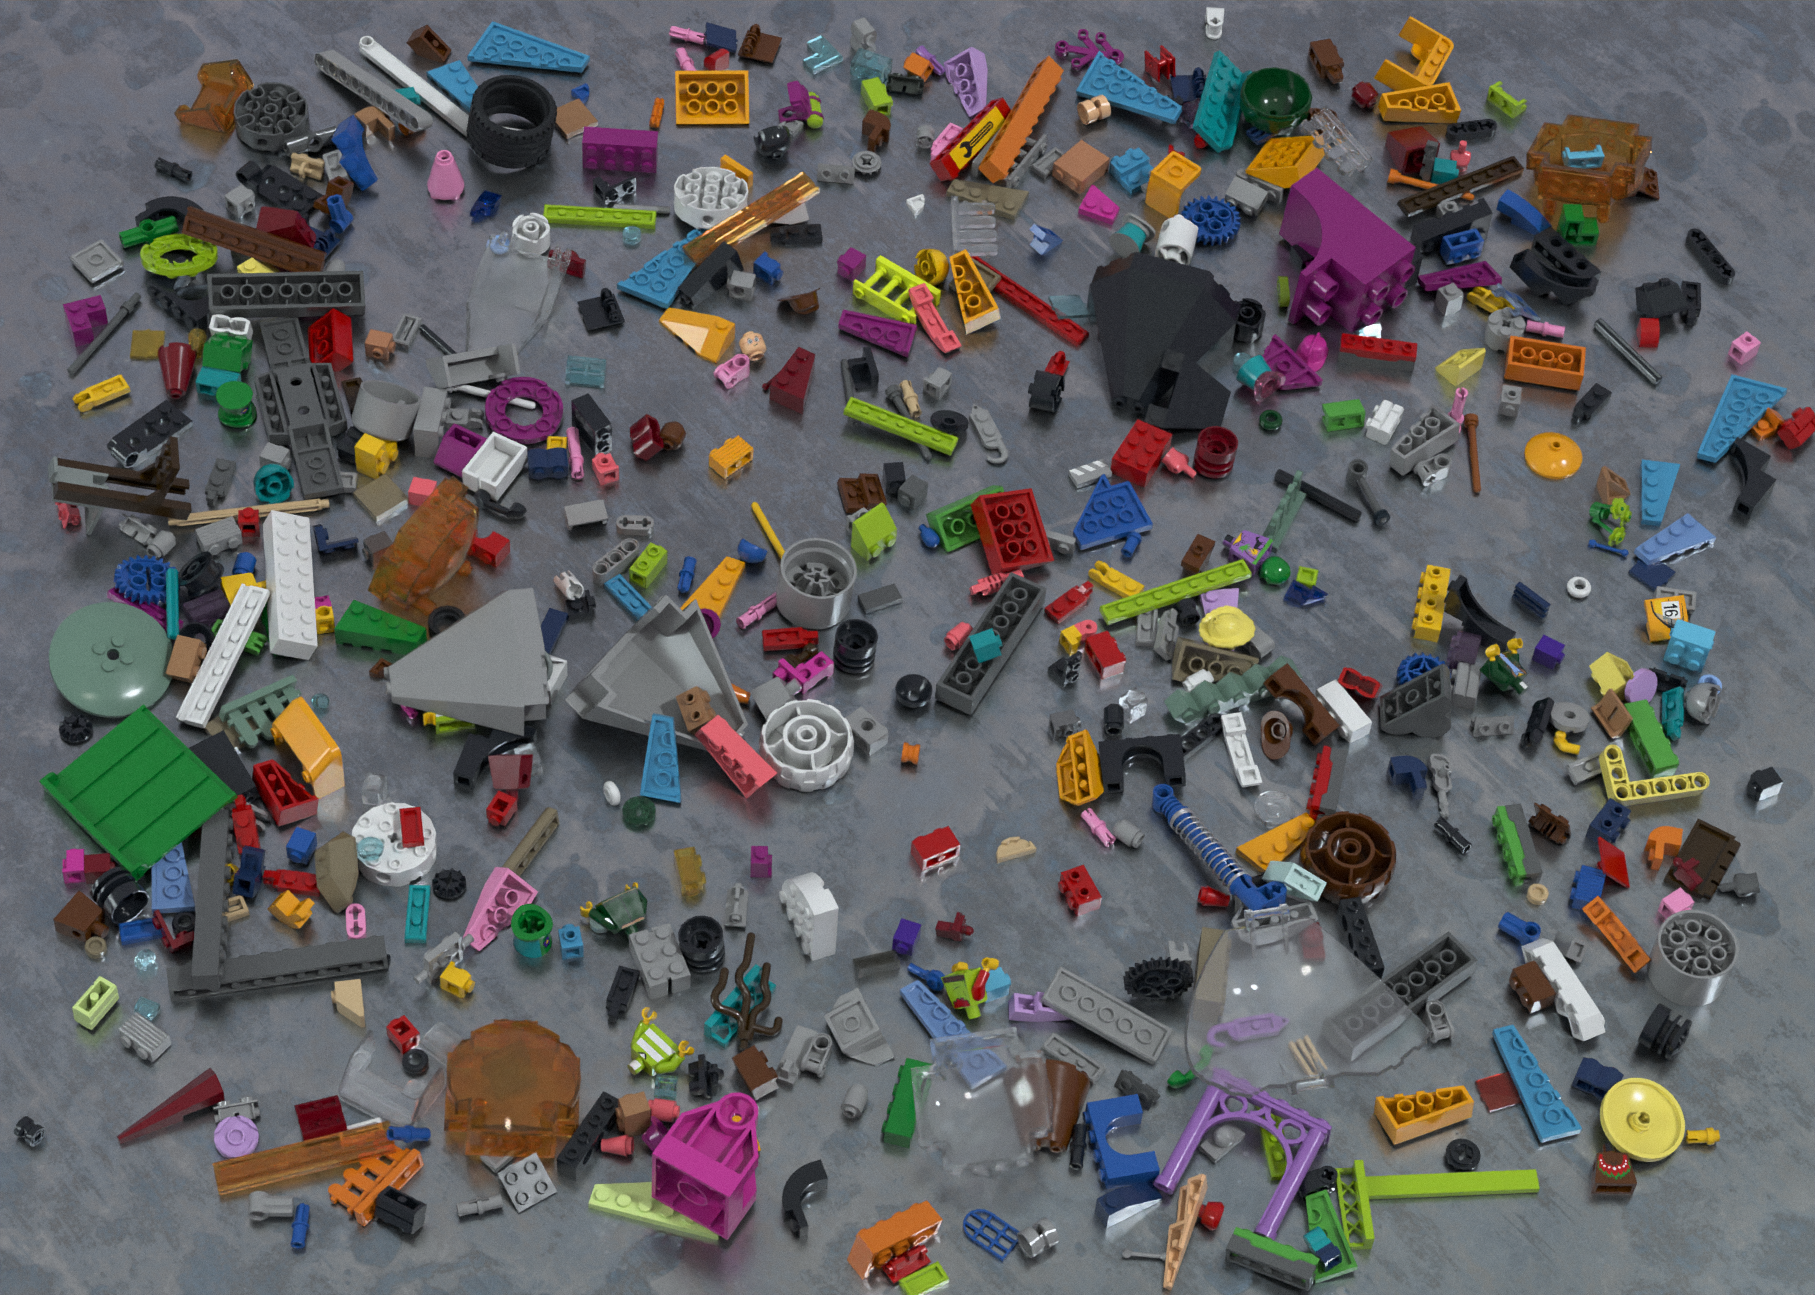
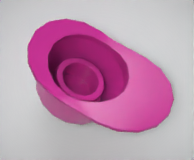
M1318 332L1316 335L1306 336L1299 344L1296 354L1316 372L1323 366L1329 349L1325 339Z

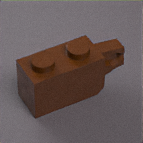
M1330 38L1310 42L1308 56L1319 77L1323 79L1329 78L1333 84L1343 82L1342 68L1344 67V61L1339 56L1336 45L1332 43Z

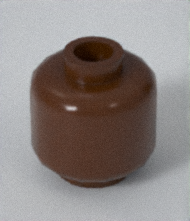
M672 421L663 425L659 434L663 439V449L670 451L678 450L686 437V431L679 422Z

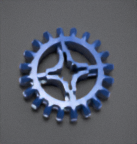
M1423 652L1420 656L1416 653L1412 657L1408 655L1405 660L1401 661L1397 669L1396 681L1398 682V687L1441 664H1445V661L1439 662V656L1433 658L1431 653L1428 656L1424 655Z

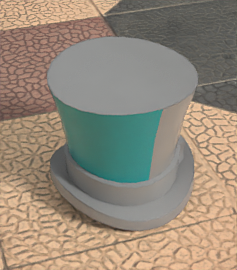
M1126 213L1122 218V227L1109 237V243L1115 252L1127 258L1131 253L1140 252L1143 243L1152 240L1156 232L1150 224L1137 215Z

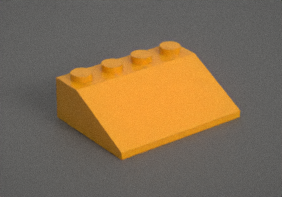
M748 70L675 71L676 125H749Z
M1321 135L1269 139L1245 170L1246 174L1282 188H1291V185L1314 170L1324 157L1325 153Z

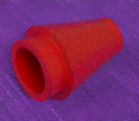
M1208 885L1206 887L1201 886L1197 901L1202 903V906L1228 907L1230 895Z

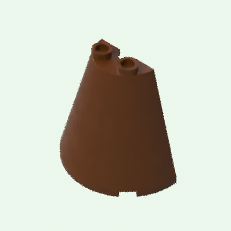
M1052 1059L1030 1060L1023 1062L1021 1067H1011L1005 1073L1003 1083L1022 1149L1039 1151L1041 1147H1048L1054 1153L1066 1152L1073 1135V1126L1078 1122L1090 1090L1089 1076L1085 1071L1079 1072L1076 1070V1066L1071 1063Z

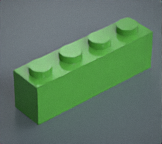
M1647 699L1624 704L1633 718L1627 730L1651 779L1675 775L1679 766V759L1673 753L1671 743L1665 737L1663 727L1657 721L1653 707L1649 705Z

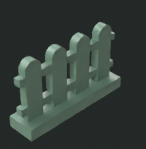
M1296 471L1293 483L1289 484L1262 535L1273 540L1271 551L1277 553L1306 498V493L1299 491L1303 471Z
M292 674L222 705L219 718L222 722L227 721L229 727L233 726L240 736L238 738L239 743H245L248 748L257 746V736L262 735L266 740L274 739L270 731L272 723L264 712L269 710L274 719H276L285 709L282 705L283 703L287 702L289 705L292 700L301 696V691L299 689L295 690L296 678ZM251 718L258 729L253 731L246 720Z

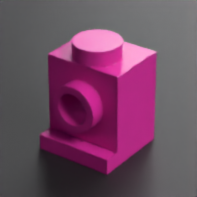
M84 849L66 850V859H63L62 868L65 884L86 882L84 874Z

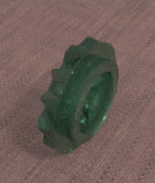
M637 796L628 799L624 803L622 813L624 819L629 824L633 823L639 827L640 824L647 825L649 821H653L656 807L650 799ZM639 806L642 811L640 816L636 813Z

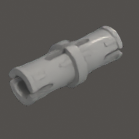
M501 1194L482 1198L478 1196L470 1201L456 1203L459 1217L475 1213L480 1215L484 1214V1211L503 1208Z

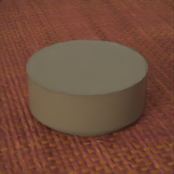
M97 936L89 938L85 943L87 956L92 959L103 957L107 952L106 941Z

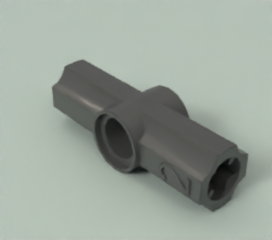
M332 126L315 132L306 131L301 136L284 140L283 149L288 157H291L293 153L317 152L322 147L334 144L331 139L337 127Z

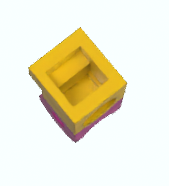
M329 595L314 597L317 634L334 632V615Z

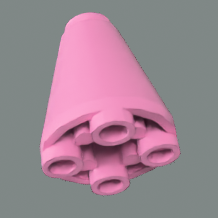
M441 150L437 153L427 181L428 191L433 199L458 200L465 188L461 172L453 155L448 150Z

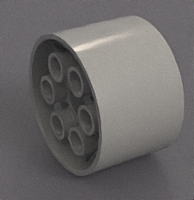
M808 538L792 544L784 552L780 563L775 596L779 611L790 622L808 629H825L841 622L848 614L857 575L854 558L843 546L828 539Z
M1684 910L1671 915L1661 925L1649 955L1651 961L1647 964V972L1652 985L1663 997L1679 1005L1702 1006L1713 1002L1724 991L1736 963L1739 952L1737 938L1727 923L1711 913L1701 910Z

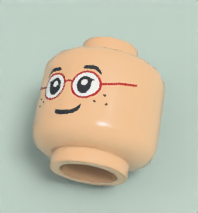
M749 331L743 334L739 341L742 354L747 355L750 361H757L764 357L767 348L761 334Z

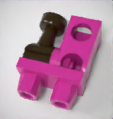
M808 643L803 647V652L799 655L789 654L787 657L778 661V668L772 673V678L779 677L783 681L786 679L788 683L796 678L802 688L795 694L800 692L804 695L808 692V689L814 687L825 676L828 678L834 674V662L822 651L818 652L815 645Z

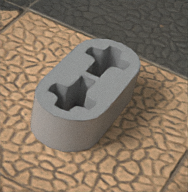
M622 515L616 520V530L621 535L647 536L654 530V521L649 516Z

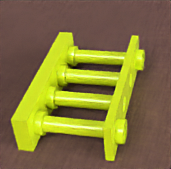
M880 255L876 259L875 273L864 284L856 279L853 281L852 294L897 321L916 325L914 307L907 310L901 306L910 297L908 290L925 283L934 297L932 303L935 308L940 304L941 290ZM881 277L890 280L879 293L870 288ZM896 286L905 289L895 301L886 297Z

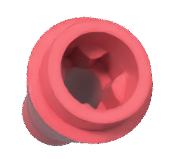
M627 1134L602 1139L601 1151L626 1157L633 1155L634 1137H629Z

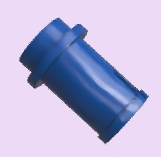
M1131 532L1127 535V541L1121 549V553L1124 556H1133L1137 545H1140L1142 542L1141 535L1137 532Z

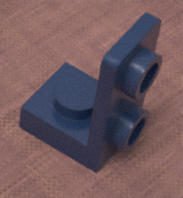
M321 524L312 526L317 549L319 551L323 550V553L333 552L336 547L343 546V549L352 548L355 546L354 543L359 542L357 537H351L326 543V540H329L327 529L323 528Z

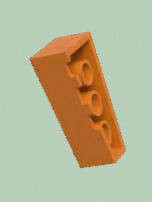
M927 1200L920 1204L915 1203L908 1210L898 1211L891 1218L885 1221L880 1220L871 1228L861 1229L855 1236L856 1239L847 1261L861 1279L864 1280L869 1276L871 1269L875 1267L878 1270L881 1269V1266L892 1256L895 1255L897 1257L906 1252L910 1245L915 1247L935 1235L943 1219Z

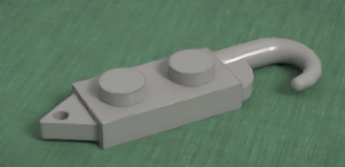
M973 404L969 420L983 447L999 449L1001 453L999 458H992L990 455H987L986 458L995 464L1005 462L1009 455L1008 450L989 411Z

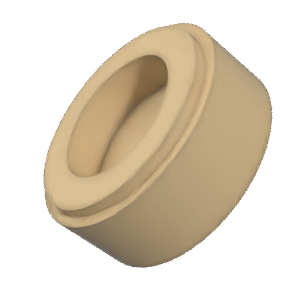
M1533 884L1528 888L1527 899L1530 903L1542 905L1547 901L1549 892L1544 885Z

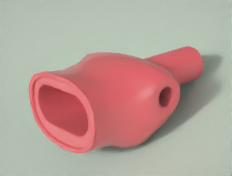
M1464 140L1460 141L1457 150H1451L1450 160L1457 161L1456 168L1459 169V172L1467 170L1471 159V152L1466 151L1467 142Z
M1174 447L1170 449L1161 461L1172 473L1178 474L1184 471L1192 479L1197 474L1188 465L1189 457L1180 453Z

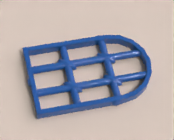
M976 1209L969 1212L963 1220L965 1235L972 1242L1002 1262L1018 1244V1239L1015 1241L1005 1231L1007 1228L1016 1234L1020 1231L990 1211ZM976 1213H984L989 1215V1217L984 1220ZM971 1215L981 1221L982 1225L979 1229L967 1222ZM993 1218L1004 1225V1228L999 1230L990 1224L991 1222L989 1221ZM965 1225L974 1230L975 1234L973 1236L967 1232ZM986 1225L997 1232L998 1235L995 1239L984 1233L983 1228ZM978 1234L989 1240L990 1245L988 1247L976 1239ZM1001 1236L1013 1243L1009 1249L998 1243V1239ZM994 1244L1006 1252L1003 1257L991 1249Z

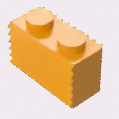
M739 435L733 439L729 438L719 449L715 448L710 452L709 466L726 479L753 460L754 449Z

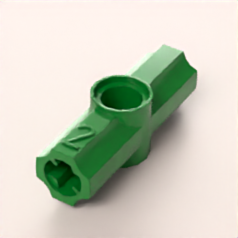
M174 216L155 222L147 219L143 220L138 227L119 232V238L123 248L139 243L150 245L153 239L179 232Z

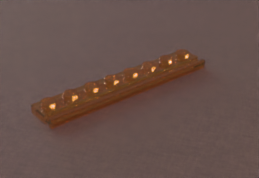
M803 171L682 246L683 252L699 267L723 241L734 247L819 194L820 188L816 187L815 183Z
M388 1120L215 1162L213 1167L219 1195L397 1153L394 1140H388L386 1134L387 1129L390 1127V1122Z

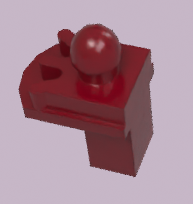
M1680 857L1673 859L1674 866L1678 868L1673 874L1677 880H1681L1691 892L1698 888L1703 882V879L1694 871L1700 864L1699 860L1696 861L1692 857L1684 863Z
M957 912L954 923L938 920L935 928L937 936L950 938L953 941H962L964 934L971 936L974 933V929L965 924V915H962L961 912Z

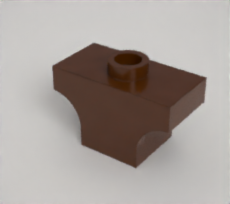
M1197 534L1181 561L1183 569L1194 574L1204 572L1216 541Z

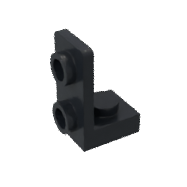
M600 176L593 178V192L605 205L615 202L636 190L635 176H631L611 187Z
M1078 651L1068 659L1062 657L1048 667V672L1064 687L1070 682L1074 683L1080 676L1082 653Z

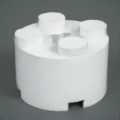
M530 213V215L524 216L523 214L514 220L512 224L514 250L531 258H538L548 250L550 246V226L548 220L543 215Z

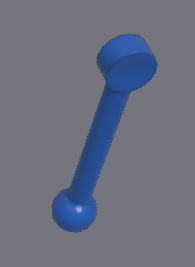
M1593 539L1589 540L1588 546L1591 548L1599 547L1620 553L1623 557L1629 554L1626 549L1620 550L1602 545Z

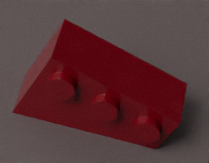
M798 347L771 382L769 399L803 415L815 369V354Z

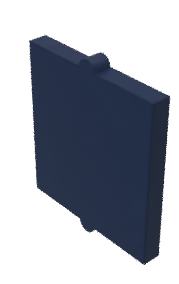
M706 22V31L704 33L706 45L736 53V44L738 42L736 30Z
M1637 560L1628 573L1655 592L1657 586L1667 585L1668 580L1676 572L1661 561L1647 565L1642 560Z

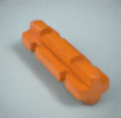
M657 97L654 101L649 121L651 128L659 127L662 109L664 108L663 98Z

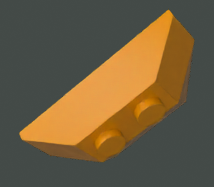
M1087 729L1068 736L1067 743L1056 763L1060 799L1076 806L1096 800L1104 792L1100 757Z

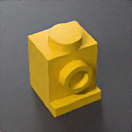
M453 961L449 963L440 976L441 989L461 999L467 993H471L475 986V981L471 980V975L464 969L456 968Z

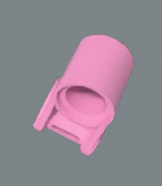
M745 354L735 355L715 369L714 377L720 379L727 389L734 387L738 382L749 376V357Z

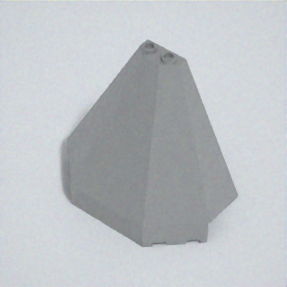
M533 588L501 591L390 666L384 667V678L389 680V682H386L387 694H391L392 703L524 736V721L546 719V704H549V697L547 692V671L544 661L545 647Z
M667 595L661 596L598 661L564 700L582 719L648 736L653 713L674 717L676 743L707 750L698 738L688 732L676 696L698 686L703 691L706 690L711 698L709 702L710 707L714 709L716 715L725 719L729 726L741 737L745 734L743 729L748 725L697 600L695 599L686 608L681 610Z

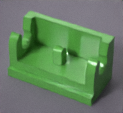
M1359 399L1322 404V410L1325 416H1322V420L1327 432L1364 427L1365 410Z

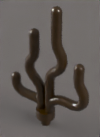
M753 932L747 934L743 961L735 972V983L742 994L741 1011L739 1012L732 1007L722 1005L719 1001V995L727 984L728 968H721L718 984L713 988L710 995L712 1007L717 1012L731 1016L736 1020L738 1024L736 1041L739 1042V1050L741 1051L746 1050L748 1044L753 1043L754 1032L766 1036H774L780 1032L783 1019L777 1016L771 1028L756 1024L757 1015L765 1011L771 1002V991L769 988L771 964L769 962H765L762 966L760 989L763 995L762 1002L754 1006L749 1013L751 993L743 980V975L750 967L755 942V934Z

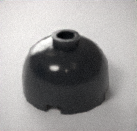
M782 125L783 129H778L777 126H771L759 131L758 137L754 135L753 139L758 152L768 158L779 159L783 157V154L787 152L791 145L788 127Z

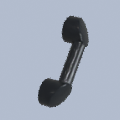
M478 489L474 495L476 503L482 509L487 508L503 514L512 520L523 518L527 512L525 506L517 502L513 503L510 509L490 502L491 495L483 489Z

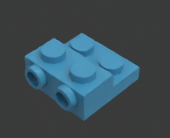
M1139 147L1136 149L1130 148L1125 152V155L1121 157L1114 156L1111 159L1109 173L1132 195L1141 190L1142 184L1149 181L1148 172L1153 167L1149 164L1150 158Z

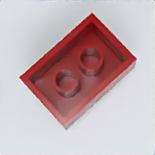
M1137 419L1112 457L1110 468L1112 474L1145 488L1161 464L1162 459L1170 450L1173 434Z

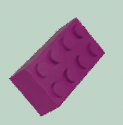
M584 126L582 140L583 168L657 173L658 131Z

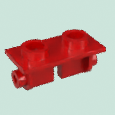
M1058 351L1051 357L1045 372L1064 375L1070 361L1065 360L1066 356L1063 351Z
M918 1244L883 1264L881 1268L894 1284L931 1263L926 1255L928 1253L926 1246Z

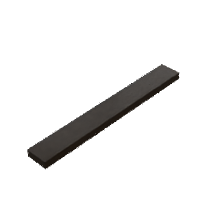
M1511 156L1398 200L1397 206L1408 218L1436 207L1443 200H1454L1466 193H1472L1523 172L1524 167L1515 156Z

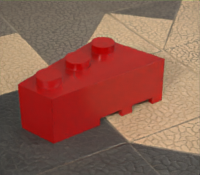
M271 759L253 765L252 780L278 827L317 815L319 799L315 795H310L301 783L295 782L291 778V774L275 760Z

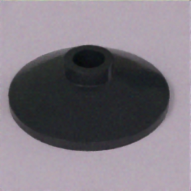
M951 410L936 411L930 418L934 428L947 434L964 432L969 425L968 419L964 415Z

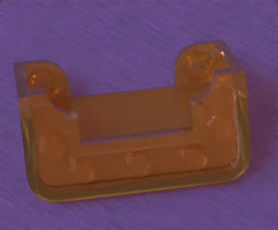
M238 59L203 63L197 74V78L203 87L191 109L185 104L179 105L174 114L183 124L218 133H228L235 125L234 104L242 92L247 89L250 91L254 88L253 82Z

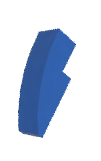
M1509 189L1498 200L1496 210L1511 217V223L1533 235L1542 232L1550 226L1552 227L1535 207Z

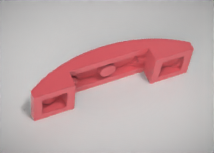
M923 283L910 288L908 292L914 310L934 344L945 354L960 348L962 345L954 331L947 329L933 305L934 297L926 284Z

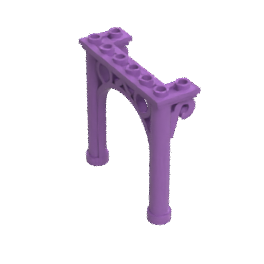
M1212 1069L1210 1082L1162 1173L1157 1175L1153 1185L1160 1191L1172 1195L1202 1137L1213 1126L1231 1120H1241L1257 1124L1269 1131L1279 1141L1286 1156L1285 1173L1253 1232L1275 1241L1277 1237L1276 1232L1321 1146L1324 1147L1325 1144L1328 1145L1330 1141L1332 1126L1322 1118L1316 1119L1310 1116L1304 1109H1295L1289 1106V1103L1283 1099L1271 1097L1269 1093L1262 1089L1256 1090L1250 1087L1244 1080L1231 1078L1223 1070L1217 1071ZM1229 1098H1234L1243 1104V1108L1240 1111L1230 1112L1225 1106V1101ZM1248 1102L1261 1108L1258 1111L1250 1110V1114L1246 1113ZM1220 1104L1223 1114L1211 1118L1217 1105ZM1271 1113L1284 1119L1279 1124L1278 1129L1275 1127L1276 1122L1271 1118ZM1286 1126H1292L1300 1131L1301 1136L1297 1139H1286L1282 1129ZM1301 1144L1294 1160L1292 1161V1153L1290 1147L1298 1146Z

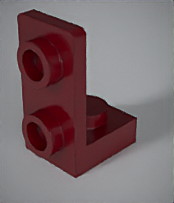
M159 909L154 911L152 923L156 930L160 929L163 935L161 941L165 949H170L171 953H174L194 944V931L189 933L187 931L180 932L175 935L176 939L173 940Z

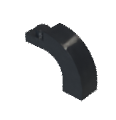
M167 196L156 198L145 203L146 210L135 217L136 227L143 220L150 219L155 222L174 216L176 222L183 225L188 212L187 207L192 206L203 211L204 209L195 202L183 197Z
M821 1159L805 1164L797 1169L789 1177L783 1189L781 1207L783 1222L790 1221L792 1231H797L799 1239L808 1237L809 1227L801 1207L802 1201L808 1195L825 1190L828 1186V1177Z

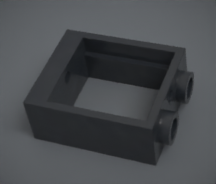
M587 393L571 400L572 426L575 429L578 428L579 436L593 455L596 456L598 453L605 454L612 450V424L590 394Z

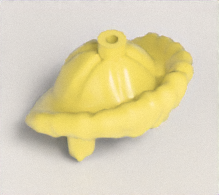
M1229 605L1213 609L1202 618L1199 624L1200 637L1203 638L1205 643L1216 648H1227L1231 651L1249 642L1254 637L1256 630L1252 619L1240 609Z

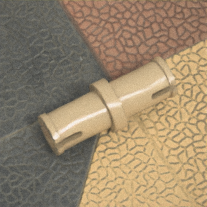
M904 380L899 384L904 396L903 402L907 405L911 418H917L922 414L918 404V395L914 393L911 381Z

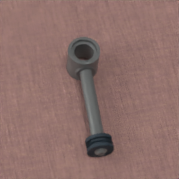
M1354 459L1349 463L1346 480L1353 486L1361 487L1375 512L1373 519L1377 525H1383L1390 520V515L1386 509H1381L1366 481L1368 464L1364 460Z

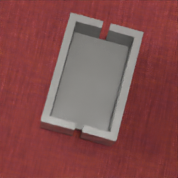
M670 923L653 927L651 932H648L646 929L629 934V950L637 970L640 971V978L649 1000L668 995L669 979H671L672 994L690 989L691 975Z

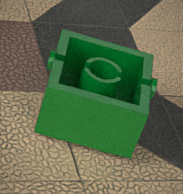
M225 332L215 333L204 343L202 366L239 373L244 368L247 370L251 362L253 340L247 339L246 336L242 335L233 337L228 336V333Z

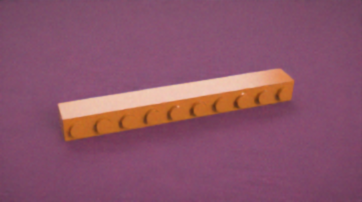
M1047 56L1035 67L978 167L993 184L999 179L1002 181L1009 174L1008 169L1014 165L1015 162L1013 160L1021 152L1019 149L1027 142L1026 138L1033 131L1031 128L1038 122L1037 117L1043 113V107L1050 101L1049 96L1056 90L1055 86L1062 79L1061 75L1064 70L1050 56Z

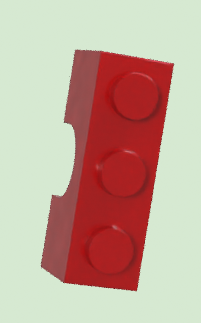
M461 513L447 528L448 541L453 546H458L468 554L474 555L484 563L497 568L510 553V540L495 531L486 538H477V522Z

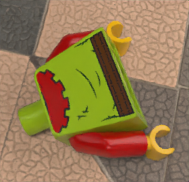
M983 958L981 962L983 970L981 967L968 969L967 963L958 962L952 966L953 973L941 977L953 1008H966L969 1019L981 1016L978 1004L987 1001L985 986L990 976L989 970L997 969L999 965L998 959Z

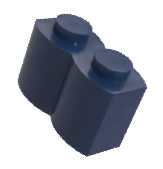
M557 447L548 450L537 448L527 451L529 478L537 480L547 477L560 479L568 476L566 448Z
M1583 1057L1572 1086L1603 1100L1605 1094L1616 1083L1620 1082L1624 1075L1614 1067L1603 1066L1594 1058Z

